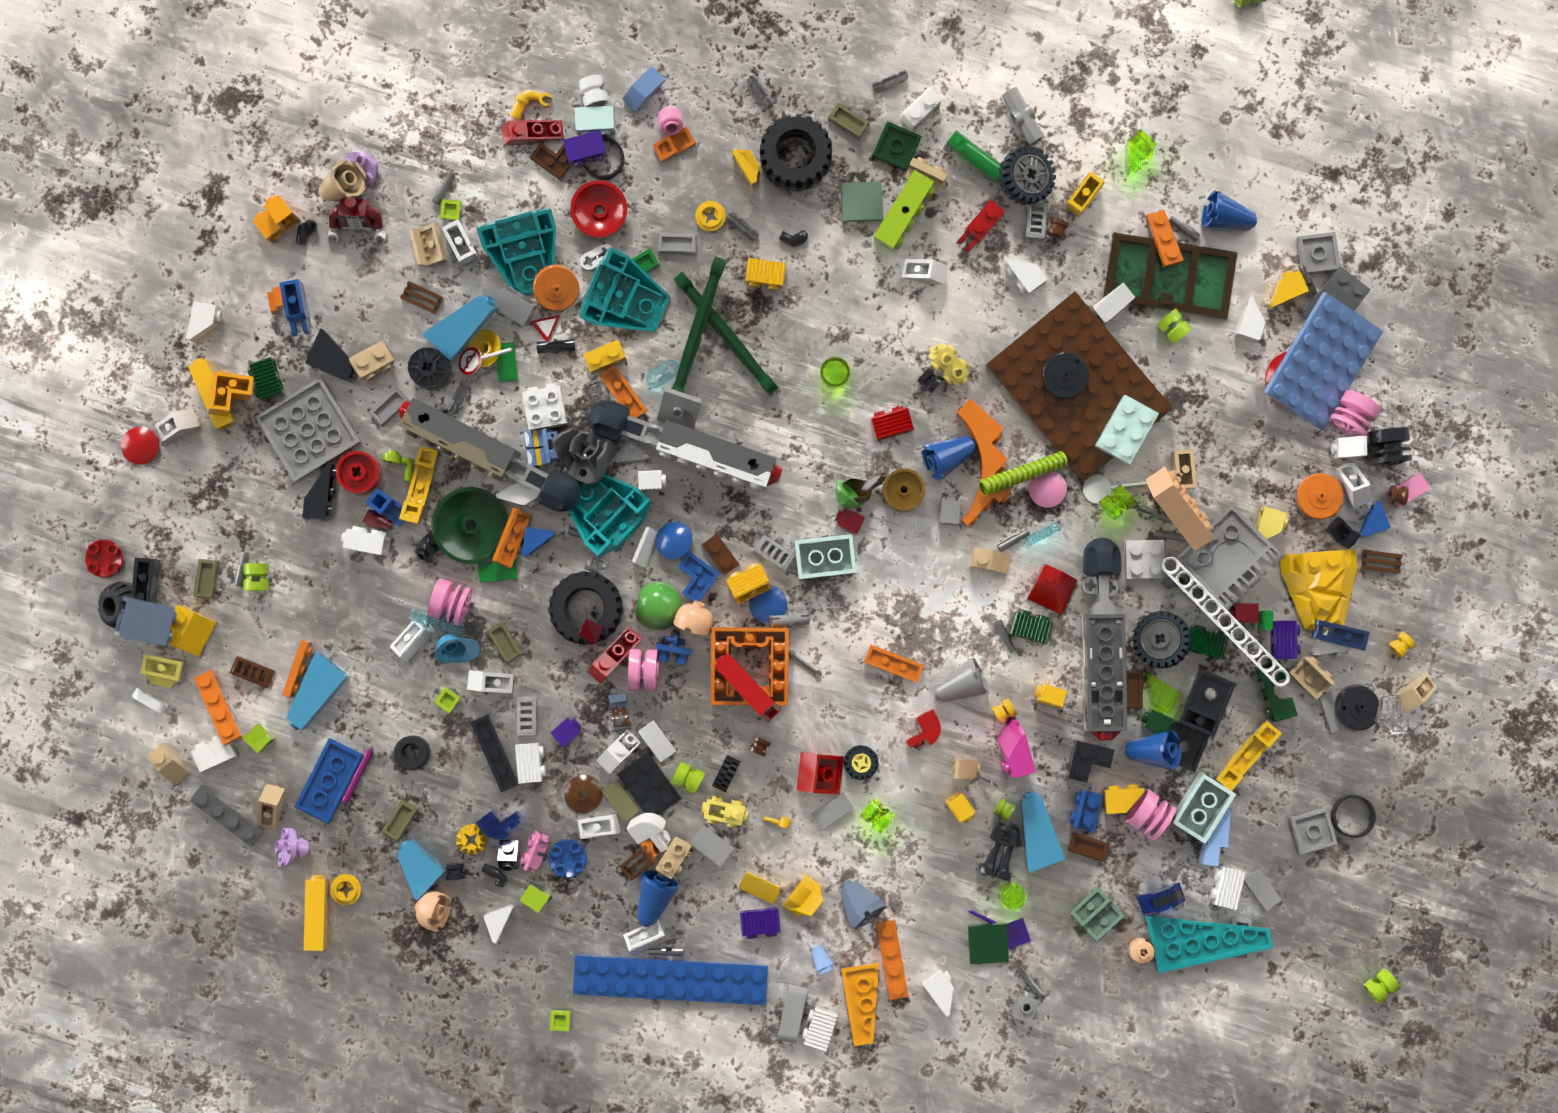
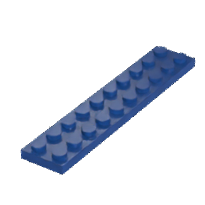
M575 955L573 995L766 1005L768 965Z

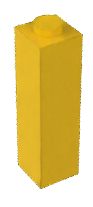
M199 358L194 360L193 364L188 366L208 411L212 377L215 370L211 361ZM231 407L228 417L209 414L216 430L222 431L238 424Z
M311 875V878L305 880L304 951H324L327 949L329 878H323V875Z

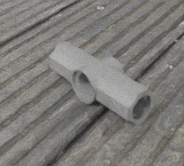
M1011 88L1002 94L1006 105L1011 111V118L1017 128L1021 129L1029 145L1044 138V134L1035 120L1036 117L1031 106L1026 104L1018 88Z

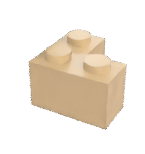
M1194 450L1171 452L1172 471L1178 477L1180 485L1183 484L1187 490L1197 488Z

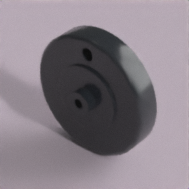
M1069 352L1056 354L1047 361L1043 368V384L1046 390L1057 398L1070 399L1076 397L1088 384V367L1085 361L1076 354Z
M1361 684L1349 685L1338 693L1335 700V713L1337 719L1345 728L1353 731H1362L1369 729L1376 723L1380 713V703L1377 695L1369 687Z

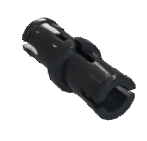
M553 339V341L536 342L537 354L548 352L559 354V352L576 351L575 339Z

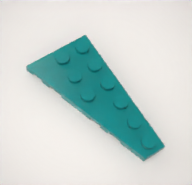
M1145 915L1151 943L1155 948V960L1159 973L1274 948L1269 928Z

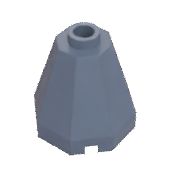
M848 880L841 886L843 889L840 891L845 910L849 922L855 930L871 922L870 919L873 917L877 918L887 908L878 896L856 880Z

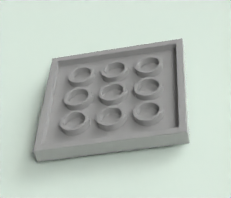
M321 377L255 416L294 482L299 481L361 443Z

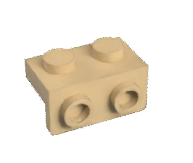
M920 157L917 159L913 158L905 179L908 180L913 171L916 170L934 181V193L939 194L947 178V174L944 173L945 170L938 166L933 168L927 165L928 162Z
M432 223L419 229H409L410 241L413 244L415 260L418 266L430 267L447 260L438 223Z
M380 341L350 357L349 362L358 375V380L360 382L364 380L369 382L376 377L377 373L381 371L385 373L391 370L394 359L384 342Z
M1303 656L1288 673L1317 700L1330 686L1335 685V682L1332 680L1334 677L1328 671H1323L1319 667L1320 663L1314 657Z
M675 836L656 866V870L670 879L674 875L678 876L683 868L680 864L684 858L688 860L694 851L691 849L692 845H690V842L687 840L683 841Z

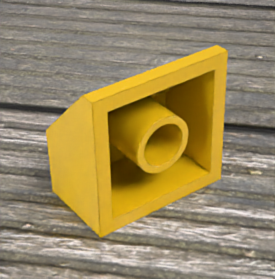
M176 605L174 612H177L175 623H171L170 627L172 638L167 643L199 657L217 622L184 605Z

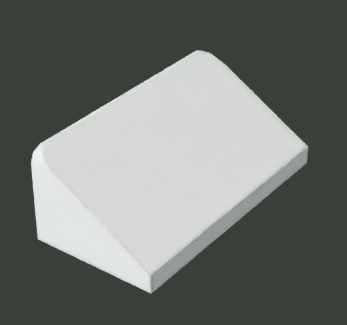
M649 527L645 528L633 557V563L645 568L648 566L656 547L658 531Z
M415 618L390 645V648L401 659L408 662L430 638L432 633Z
M659 919L653 926H642L623 935L632 956L668 941Z

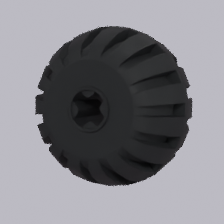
M115 582L108 585L101 592L98 600V613H100L101 619L108 626L116 627L119 612L121 613V610L125 609L126 605L123 602V596L134 598L131 594L132 584Z

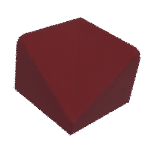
M586 618L577 636L596 644L604 627Z

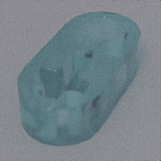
M667 360L650 371L646 377L648 385L652 388H659L676 377L679 368L678 363L674 360ZM668 364H670L671 366H676L674 368V373L667 372L666 374H664L663 372H665L668 369ZM660 374L663 375L658 379V384H656L655 382H650L652 380V375H655L656 377Z
M1056 521L1025 539L1028 545L1031 546L1060 531L1061 528Z

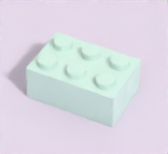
M1124 395L1096 442L1095 447L1130 465L1159 413Z
M852 534L794 541L799 580L857 573Z
M1199 772L1177 806L1171 823L1206 844L1236 794Z

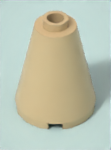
M348 159L338 161L320 184V196L324 200L332 201L361 195L366 189L365 180H367L363 168L354 161H347Z

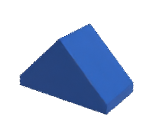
M1372 502L1360 528V538L1391 528L1381 502Z
M526 527L522 555L527 558L557 534L550 530Z

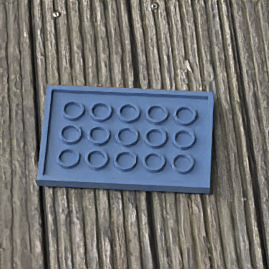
M1323 292L1263 393L1324 431L1330 421L1329 418L1335 413V408L1340 405L1341 398L1346 390H1349L1383 331L1328 293Z

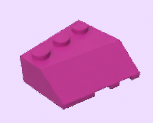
M1009 717L997 737L1003 759L1000 762L1002 772L1011 778L1035 773L1026 734L1019 725V721L1016 720V717Z

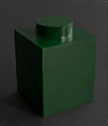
M1149 709L1148 712L1145 711L1141 718V722H1143L1142 727L1157 734L1168 731L1173 721V718L1153 709Z

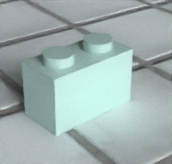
M613 106L575 108L577 135L598 130L601 131L602 136H610L611 133H615Z

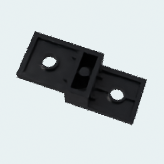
M1201 668L1198 669L1184 704L1179 705L1169 731L1176 732L1180 738V742H1177L1178 748L1182 741H1186L1189 744V749L1181 754L1179 766L1193 772L1196 771L1209 737H1215L1236 683ZM1209 688L1215 691L1213 699H1208L1205 696V692Z

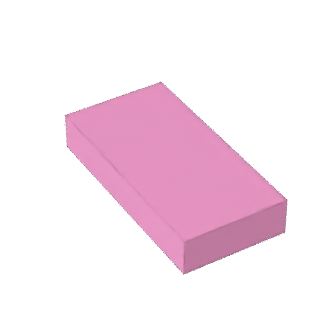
M1421 472L1396 486L1397 488L1402 486L1408 487L1407 503L1431 489ZM1399 503L1394 504L1396 509L1403 506Z

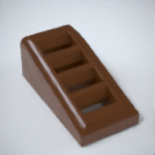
M236 656L229 673L268 688L275 670L242 656ZM243 662L244 666L241 672H238L240 665ZM249 665H251L252 668L249 674L245 675ZM258 668L260 670L255 679L253 678L256 669ZM266 671L267 674L264 678V681L262 682L260 681V679L263 675V672Z

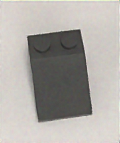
M1340 266L1330 275L1301 316L1307 320L1323 292L1328 293L1355 311L1371 289Z

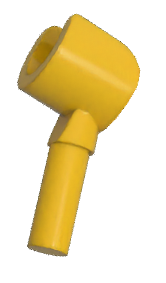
M782 816L780 821L769 817H764L763 819L764 822L773 823L782 828H788L792 822L791 819Z

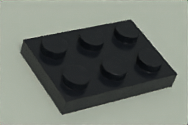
M649 752L617 774L644 813L660 815L682 799Z

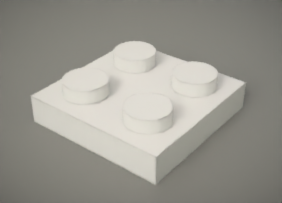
M1164 540L1125 541L1126 579L1165 578V572L1162 569V561L1165 559Z

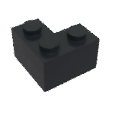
M1074 740L1065 777L1087 783L1091 764L1111 768L1115 749Z

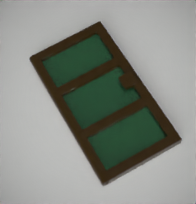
M1113 232L1102 299L1124 282L1135 296L1129 304L1173 311L1176 308L1181 313L1226 320L1228 319L1238 256L1237 252L1177 242L1184 261L1182 264L1164 268L1153 238Z

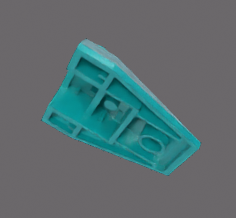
M551 208L527 211L501 218L476 228L482 248L509 287L523 295L533 293V282L540 270L555 264L556 224Z
M610 247L597 265L585 292L579 318L597 326L656 332L671 297L627 254Z
M605 474L595 484L587 485L577 481L580 486L581 496L577 505L569 510V513L585 545L598 557L619 549L645 521L652 501L637 487Z

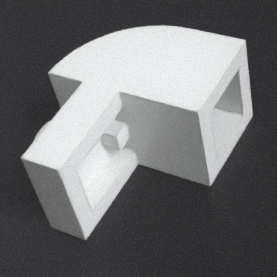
M644 813L633 818L626 829L637 844L650 838L660 852L667 850L671 840L668 832L663 830L666 821L654 813Z

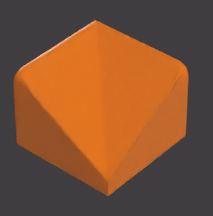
M650 838L640 844L641 847L646 845V851H651L652 858L660 853Z

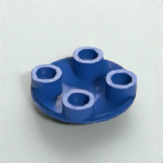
M670 522L658 531L656 548L663 557L678 559L689 554L692 545V534L686 525L680 522Z
M772 586L771 590L749 600V609L757 621L770 624V616L785 615L787 599L780 589Z
M564 839L553 845L549 852L548 861L550 868L556 875L563 878H572L584 870L587 863V854L579 842L572 839Z

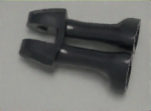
M998 822L989 836L992 839L988 856L984 863L977 865L975 871L993 876L1001 845H1004L994 877L1010 882L1011 874L1008 868L1014 847L1019 845V828L1012 826L1008 839H1004L1002 836L1005 824Z

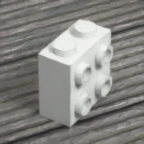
M556 383L547 384L543 389L530 387L526 389V392H522L529 430L549 429L568 425L560 385L557 386Z
M353 526L352 530L346 529V533L343 532L341 538L343 548L388 557L391 538L386 536L387 533L377 530L367 533L368 529Z

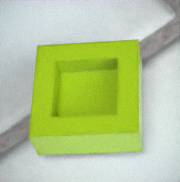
M442 199L440 219L452 221L459 219L460 221L462 202Z
M444 687L434 703L450 714L461 700V697L449 688Z
M551 1010L550 1030L570 1031L571 1011Z

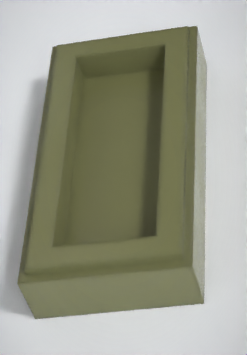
M840 103L836 104L828 117L830 122L859 140L870 124L869 121Z
M198 559L193 597L214 599L219 561Z
M504 621L487 630L506 664L523 654Z
M618 780L602 790L604 796L624 822L640 811Z
M401 799L381 832L398 842L419 808Z

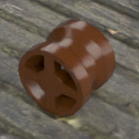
M1051 218V226L1047 229L1046 234L1057 239H1064V232L1068 228L1069 223L1058 218Z
M1391 485L1388 491V503H1399L1405 506L1409 495L1408 487L1402 486L1397 488L1396 485Z
M754 735L753 743L749 746L748 750L765 757L767 754L766 749L771 745V742Z

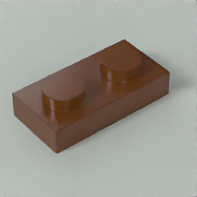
M715 534L702 544L724 576L740 565L718 534Z

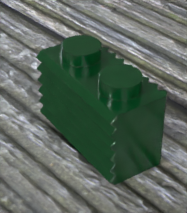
M268 357L249 364L248 374L254 377L253 380L256 385L254 393L257 399L260 398L261 401L267 402L286 395L274 358Z
M1020 609L1019 612H1014L1008 633L1046 645L1053 622L1049 621L1050 617L1040 614L1038 618L1030 616L1031 612Z
M1194 625V628L1189 627L1192 637L1191 648H1189L1190 652L1217 659L1224 658L1229 637L1224 636V632L1214 629L1213 633L1205 631L1206 627Z

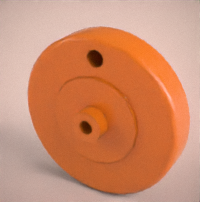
M549 265L540 270L533 282V292L537 302L545 309L562 311L571 307L577 300L579 283L577 277L569 268L562 265Z
M1318 473L1306 477L1299 484L1296 491V502L1299 509L1304 515L1312 519L1322 520L1330 518L1340 510L1343 504V489L1340 483L1328 474Z

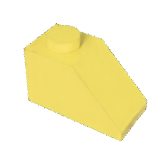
M1261 507L1255 528L1266 539H1269L1286 528L1288 522L1286 518L1287 513L1269 507Z

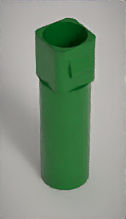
M956 130L947 141L946 146L996 183L999 179L998 176L1001 175L999 173V168L1002 167L1001 163Z

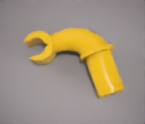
M525 90L519 93L517 97H514L515 102L509 116L520 120L524 108L529 104V101H538L541 106L549 107V104L544 103L543 99L546 97L552 99V97L548 93L541 94L534 90Z

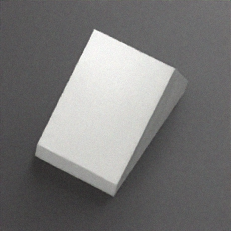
M514 905L505 906L483 916L493 943L499 941L515 907Z

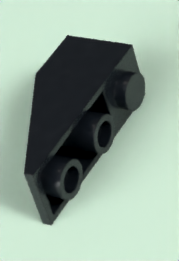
M328 462L305 496L302 518L329 521V517H332L333 506L331 505V499L335 496L333 481L337 478L334 463Z

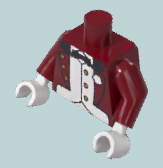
M341 198L339 205H335L329 213V227L331 229L328 231V242H330V236H335L337 238L336 243L338 242L339 231L337 228L347 230L376 229L374 242L378 243L379 237L383 239V243L386 240L387 233L382 230L384 226L381 212L373 207L367 199Z

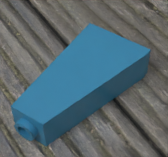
M488 295L478 296L426 330L422 335L449 360L457 359L497 311L496 302Z
M321 652L314 654L286 717L290 721L289 725L295 730H305L350 677Z
M1034 791L1025 793L1023 795L1024 798L1020 799L1025 863L1029 873L1065 859L1040 793H1035Z

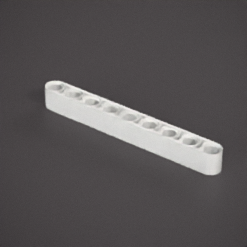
M1166 557L1162 561L1164 572L1275 685L1280 687L1287 685L1290 680L1289 673L1175 557ZM1168 560L1176 562V568L1172 571L1165 568V563ZM1182 574L1189 575V583L1181 584L1179 576ZM1195 588L1203 590L1204 593L1201 598L1193 597L1192 592ZM1209 602H1215L1217 609L1214 612H1208L1206 605ZM1229 616L1231 619L1230 624L1222 626L1220 624L1221 617ZM1236 630L1244 631V638L1241 640L1234 639V632ZM1256 644L1258 646L1257 653H1248V646ZM1264 658L1272 660V665L1269 668L1261 666V661ZM1278 672H1283L1286 678L1282 682H1277L1275 675Z

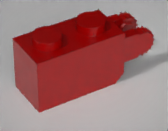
M990 200L966 227L963 235L956 243L960 245L970 236L973 241L966 247V251L969 253L977 243L979 244L1003 217L1005 211Z

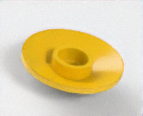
M481 329L468 346V348L474 347L478 349L482 356L501 350L499 337L494 331L489 329ZM499 355L482 360L480 367L491 366L496 362Z

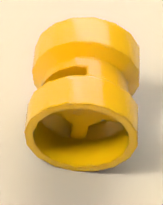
M1401 632L1398 635V639L1392 641L1388 647L1396 656L1402 659L1406 656L1408 649H1413L1416 643L1405 632Z
M1008 698L1002 701L1001 705H995L991 708L1000 724L1005 723L1007 718L1018 715Z

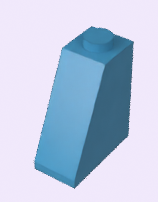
M414 839L409 842L405 840L398 847L400 851L397 857L412 894L418 901L445 873L446 869Z

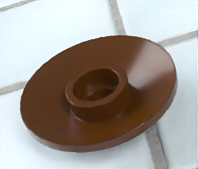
M578 775L572 778L567 783L564 791L567 805L578 813H589L595 810L600 805L603 797L600 783L589 775ZM580 791L586 792L585 798L579 796Z

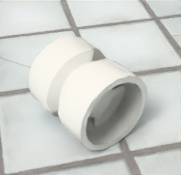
M591 75L578 81L580 91L585 94L582 97L585 107H597L608 104L606 91L602 90L605 87L602 75Z

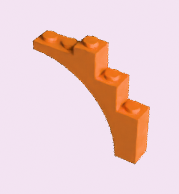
M970 398L956 415L966 425L976 442L980 459L981 480L996 475V472L1001 473L1007 467L1005 462L1008 458L992 444V442L996 444L1003 437L1001 432L1004 429ZM978 488L975 500L961 523L966 527L969 524L973 526L980 519L978 514L982 510L986 512L992 506V499L997 504L1001 501L1005 503L1011 496L1009 492L1012 488H1005L988 496L983 495L980 488Z

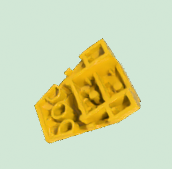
M1356 550L1283 555L1284 558L1279 562L1280 575L1282 580L1285 581L1289 590L1288 594L1292 597L1296 606L1295 610L1303 629L1315 630V619L1344 626L1358 569Z

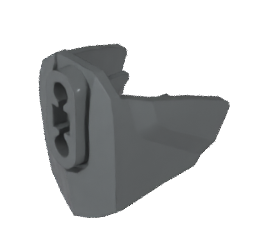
M571 428L559 433L552 440L555 452L560 462L566 467L569 475L587 485L598 483L602 479L616 449L613 441L601 438L594 434V432L585 434Z

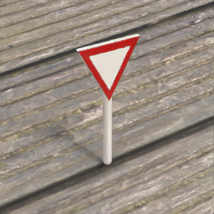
M585 293L571 307L563 310L558 315L530 321L545 341L550 340L559 318L583 299Z

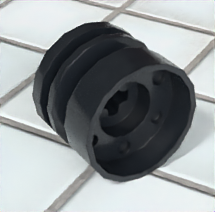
M423 347L416 350L410 356L408 373L410 378L421 388L428 391H437L444 388L450 382L452 365L450 360L439 350L432 347ZM427 364H429V365L431 366V367H430V368H431V371H430V372H428V371L426 370V369H427V367H426Z
M1409 427L1367 432L1369 445L1378 446V450L1370 452L1371 456L1379 455V458L1370 460L1371 465L1382 467L1395 466L1412 460V455H1403V452L1411 451V447H1402V443L1410 440Z

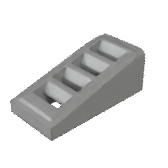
M1037 202L1028 205L1024 239L1044 241L1048 203ZM1032 207L1043 208V212L1034 211ZM1032 214H1034V215H1042V219H1041V218H1033V217H1032ZM1031 221L1040 222L1041 226L1031 225ZM1030 228L1039 229L1040 233L1030 232Z
M764 534L753 549L783 571L787 569L795 557V554ZM765 541H768L769 544L762 552L760 550ZM774 545L775 548L770 556L767 555L768 550ZM778 549H779V550H781L782 552L779 554V556H778L777 559L775 560V559H773V557H774V555L776 554V552H777ZM787 554L788 556L783 564L779 563L783 555Z
M537 696L517 697V736L537 735ZM521 702H532V706H522ZM522 710H532V714H522ZM522 718H532V721L522 722ZM532 725V729H522V726Z

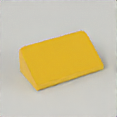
M747 870L738 887L771 904H774L781 890V886Z

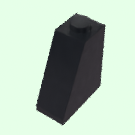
M320 328L305 364L348 383H351L357 377L355 370L349 362L350 356L328 332Z

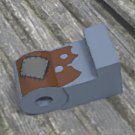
M627 693L608 695L614 730L630 728Z

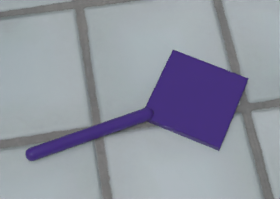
M972 909L969 910V913L989 923H998ZM1023 918L1007 923L1008 949L1031 941Z

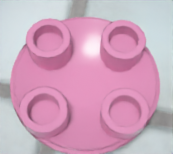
M1056 471L1031 479L1029 482L1030 497L1040 507L1050 508L1057 506L1066 496L1067 485L1065 479Z

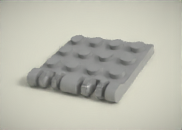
M1233 505L1211 524L1214 529L1211 531L1214 539L1195 551L1189 545L1176 557L1227 611L1233 604L1223 595L1224 592L1235 603L1239 599L1229 590L1233 584L1238 587L1241 593L1246 594L1248 592L1237 581L1239 578L1250 588L1261 580L1251 569L1253 565L1263 576L1267 574L1266 570L1257 563L1259 559L1263 557L1266 563L1274 568L1276 564L1266 553L1269 552L1278 562L1284 558Z

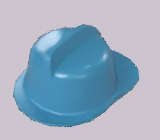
M454 633L446 634L436 640L435 658L441 663L468 662L477 657L480 652L478 642L473 639L461 638Z

